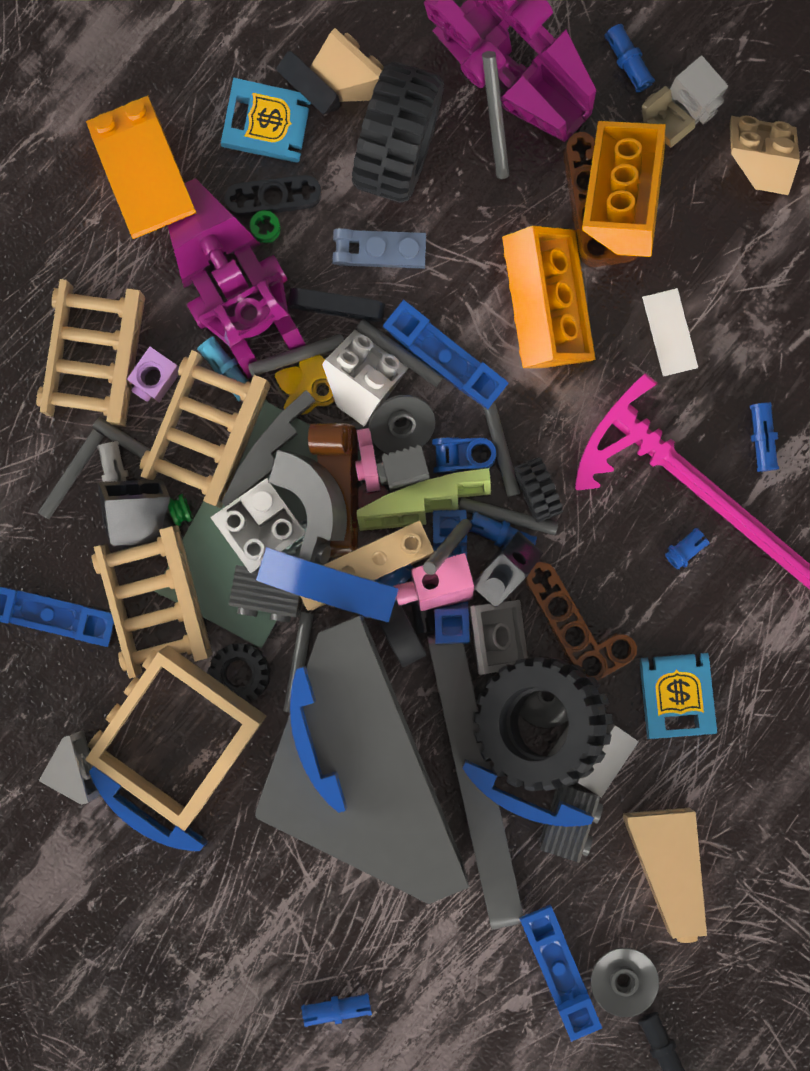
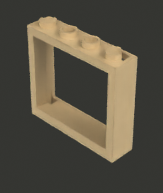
M167 645L159 652L153 650L142 665L146 671L140 679L135 677L124 691V694L128 696L122 706L117 703L106 718V721L110 724L104 732L99 730L88 744L91 752L85 760L185 832L267 716ZM162 667L243 724L185 807L106 751Z

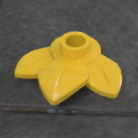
M321 355L299 361V367L285 368L275 373V378L280 388L290 395L286 400L284 410L306 390L314 398L315 404L301 415L308 414L316 406L325 407L335 402L322 365L325 359ZM327 385L329 387L328 394L325 396L318 395V386Z

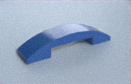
M403 299L384 323L383 328L420 360L441 374L449 383L488 410L509 382L485 363H480L429 323L430 320Z
M433 510L434 552L462 519H467L466 510ZM467 535L448 558L465 553L467 558ZM468 601L434 609L435 644L470 643Z
M269 547L265 549L256 581L385 622L390 620L399 588L336 570Z
M0 586V622L75 638V640L105 647L109 646L114 626L113 617L110 612Z
M306 666L296 669L290 698V718L295 746L304 770L313 786L338 813L346 811L347 804L337 771L325 775L321 771L303 710V706L314 703L316 699Z
M464 760L462 769L469 779L488 798L506 810L531 821L554 826L570 827L592 824L594 817L591 813L559 800L555 812H552L496 788L493 785L497 775L492 770L469 760Z
M94 766L89 771L98 792L108 806L126 824L142 835L163 845L187 851H201L208 842V840L190 827L185 832L177 826L171 831L119 793L123 788L121 785Z
M551 904L520 917L521 924L571 1042L602 1029Z

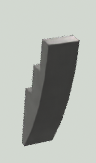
M307 390L282 411L256 441L238 468L222 500L225 507L271 474L275 461L272 455L298 435L290 423L315 404L314 398Z

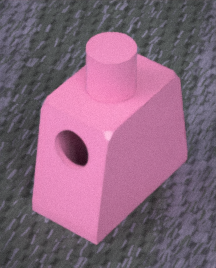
M465 553L447 558L433 575L425 573L423 566L416 567L411 570L412 581L393 586L399 588L396 598L398 606L418 601L420 611L473 600L474 584ZM428 584L435 585L436 588L429 590L426 589L425 586Z

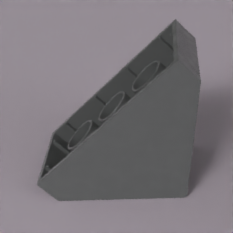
M358 616L319 632L306 667L316 701L303 706V710L322 774L325 775L337 771L347 804L346 811L338 813L333 809L310 781L295 746L289 715L255 812L256 818L427 904L469 888L464 862L364 616Z

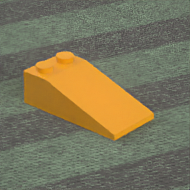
M148 96L131 101L124 106L86 121L133 239L196 213L161 123Z

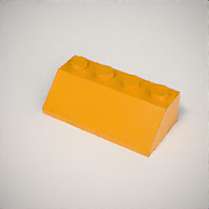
M598 121L582 231L617 255L652 256L665 151L666 124Z
M530 226L503 236L504 257L507 264L509 289L512 297L522 367L549 368L595 360L575 230Z

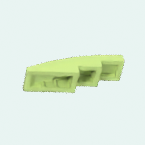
M489 468L444 475L421 481L387 494L357 510L359 530L407 527L417 521H420L422 525H426L425 513L433 512V510H459V497L491 495Z

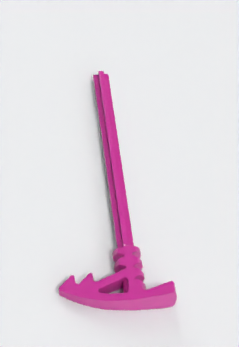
M647 373L643 374L611 407L590 436L579 462L575 490L599 488L600 484L593 479V475L596 473L613 472L614 468L607 463V458L636 443L639 446L637 454L639 456L646 453L651 456L649 464L652 467L663 466L810 590L809 562L676 452L673 439L663 441L660 428L651 431L648 418L642 421L636 418L638 410L630 403L657 385V382ZM611 424L626 435L601 451L597 449L601 438Z

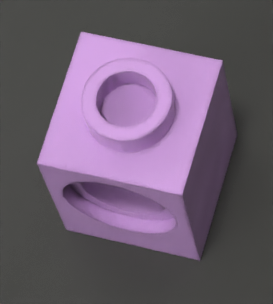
M149 347L127 378L134 385L131 391L146 402L152 397L160 403L178 377L179 366L152 347ZM151 370H159L161 374L159 382L152 386L146 385V374Z

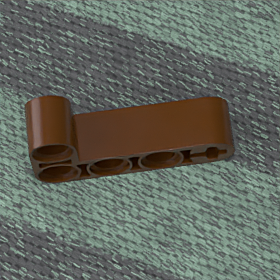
M586 132L575 133L569 138L565 147L564 164L580 259L589 267H601L634 261L638 256L617 255L582 231V212L585 211L588 190L581 189L577 184V180L580 178H590L595 139ZM576 146L580 147L582 152H586L583 158V165L580 167V154L578 151H574ZM592 242L599 243L603 247L604 254L600 256L592 255L588 251L587 245Z
M347 423L310 424L308 431L309 450L312 455L317 456V462L325 467L334 477L341 489L346 505L347 527L344 541L330 542L331 554L329 558H339L358 549V477L355 461H358L357 431L355 426Z
M546 562L536 563L529 575L524 579L525 584L570 664L582 667V662L586 657L594 656L598 660L599 668L594 674L586 676L600 680L630 663L637 654L635 641L625 634H613L596 643L556 570ZM536 568L540 572L546 571L549 576L545 578V583L549 589L556 585L557 592L549 593L541 599L539 593L546 591L541 583L534 584L532 578L536 576L534 571ZM554 597L561 598L566 605L564 613L558 617L553 616L548 609V604ZM573 626L579 628L582 633L581 642L575 646L569 645L565 639L566 631ZM622 639L626 642L628 651L623 658L617 659L612 654L611 648L616 640Z

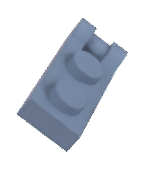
M344 228L333 230V241L336 242V252L332 254V264L425 269L426 233L357 231ZM349 243H359V254L349 253Z

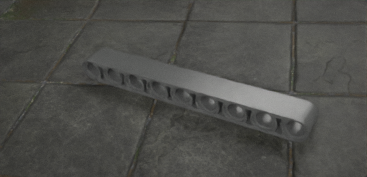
M435 633L428 634V645L491 930L521 924L519 918L523 916L500 807L480 791L462 769L466 759L491 770L490 762H485L480 754L481 751L485 750L483 743H476L474 733L480 732L479 723H473L474 713L478 712L464 645L463 643L435 644Z

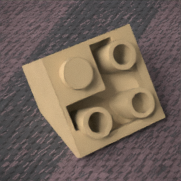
M334 28L310 69L338 94L340 102L370 101L384 66L374 56L366 57L359 50V43L350 34L345 33L342 35Z
M731 116V154L756 190L789 195L800 161L796 127H792L790 124L782 121L770 123L759 121L752 116Z

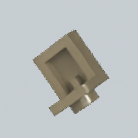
M664 86L657 93L651 94L642 105L643 123L666 124L665 144L670 148L695 128V119L672 101L671 90L667 86Z

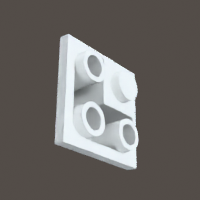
M354 330L322 364L336 406L363 426L371 419L375 409L388 398L408 370V367L402 364L395 356L384 351L373 343L370 338L362 335L357 330Z
M267 478L210 517L250 573L261 566L266 547L282 552L306 533L271 483H268L269 480Z

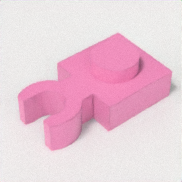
M369 428L356 430L361 460L355 461L358 481L365 480L367 493L380 491L371 432Z

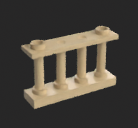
M60 279L59 288H55L52 294V307L55 308L44 386H40L37 392L36 402L37 406L40 407L41 413L54 417L55 405L103 412V415L107 416L106 421L108 423L126 427L132 383L127 378L135 368L145 296L140 290L126 289L125 298L121 297L120 300L73 294V286L67 280ZM70 307L117 313L122 318L121 328L116 330L115 333L68 327ZM65 340L113 346V349L117 350L116 361L111 363L110 366L64 360ZM60 373L108 379V382L112 383L111 394L106 396L105 399L59 393Z
M191 350L189 358L184 357L179 366L178 375L181 377L151 451L147 450L142 457L140 469L143 470L141 477L152 480L155 479L157 472L201 489L202 494L205 495L204 502L222 508V500L234 478L271 384L268 380L256 375L253 376L251 382L242 383L201 366L204 358L198 352ZM195 379L240 396L243 404L239 413L234 412L232 415L189 398L188 395ZM182 410L228 427L227 431L231 433L226 445L221 444L218 446L175 429ZM172 441L214 458L215 463H218L214 475L205 477L162 460L169 442Z
M417 521L326 563L324 566L362 578L376 580L408 564L412 565L430 557L434 550L421 522ZM301 596L307 611H313L326 605Z
M178 525L160 529L161 537H157L155 542L110 553L108 544L94 547L95 554L92 555V563L96 573H101L121 647V652L118 653L119 663L124 672L127 671L129 679L142 673L140 664L144 663L153 650L159 652L167 645L180 654L185 652L188 655L193 654L194 662L207 659L213 655ZM159 554L162 557L166 556L169 565L166 574L119 586L114 566ZM170 587L171 590L175 589L178 602L175 603L174 607L132 618L127 617L123 602L124 598ZM177 619L179 622L184 621L187 635H184L183 639L139 651L136 650L131 631Z

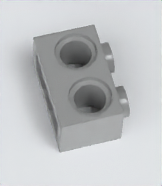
M701 55L675 78L670 88L672 101L694 118L695 124L700 121L704 125L718 112L717 108L725 101L722 96L728 85Z

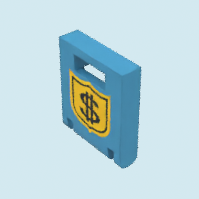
M233 78L221 147L297 163L300 161L301 154L288 150V147L302 150L309 108L297 105V103L310 105L311 102L297 91ZM236 101L249 105L244 130L231 128Z
M708 653L700 654V667L696 666L695 654L653 657L654 670H649L648 658H640L647 739L717 734ZM695 715L696 728L666 730L664 717Z

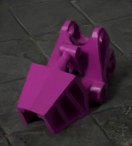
M453 0L424 1L428 19L437 25L433 30L434 34L459 61L464 75L477 87L483 88L485 86L482 54L487 51H494L496 53L499 86L503 90L500 94L501 103L507 112L564 142L592 114L596 88L567 30L553 37L542 26L553 14V9L547 0H467L461 7ZM509 26H512L538 53L528 68L523 64L519 65L509 56L512 52L507 29Z
M195 178L186 182L185 186L196 213L167 225L183 288L194 283L200 294L199 297L186 303L201 330L207 327L229 345L249 379L253 377L249 371V364L256 362L257 359L244 338L254 337L263 333L274 322L289 350L306 344L288 313L283 284L288 279L275 256L271 255L258 262L252 250L261 244ZM225 251L227 255L232 252L235 254L252 284L251 288L248 286L234 260L227 261L224 256ZM209 260L213 262L216 268L211 273L225 295L226 302H223L205 270V267L210 265Z

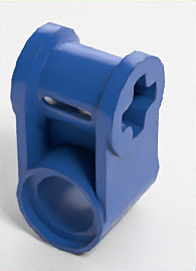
M437 438L432 440V445L436 446L434 474H452L490 468L496 459L495 446L486 438ZM477 446H485L490 450L491 457L484 463H477L471 456L473 449ZM446 449H449V463L446 462Z

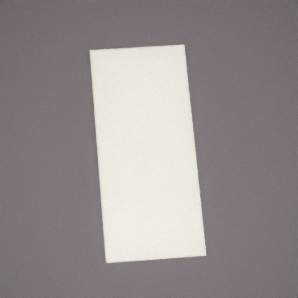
M678 288L642 297L663 377L698 368Z

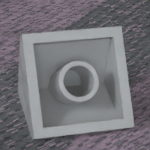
M520 600L502 602L498 607L492 604L468 606L476 668L479 675L499 672V669L507 664L514 665L516 660L528 658Z
M569 724L547 756H551L561 749L568 735ZM614 724L607 725L606 733L612 734L610 744L603 746L602 751L606 753L601 763L593 765L594 771L590 775L578 779L577 782L601 798L639 742Z
M84 730L62 738L39 779L41 783L81 805L89 803L100 796L89 772L93 765L85 760L90 751Z

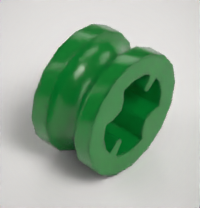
M259 211L250 220V229L257 241L266 244L271 243L280 235L281 226L279 219L271 211ZM264 219L270 220V224L274 228L271 233L267 230V235L261 234V230L257 226L260 221L264 224Z
M183 493L179 494L176 500L170 498L168 505L173 521L178 526H181V523L185 520L189 523L193 521L191 510Z

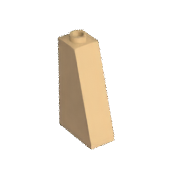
M689 807L623 813L624 823L667 932L673 939L677 938V941L681 943L698 941V936H707L696 812Z

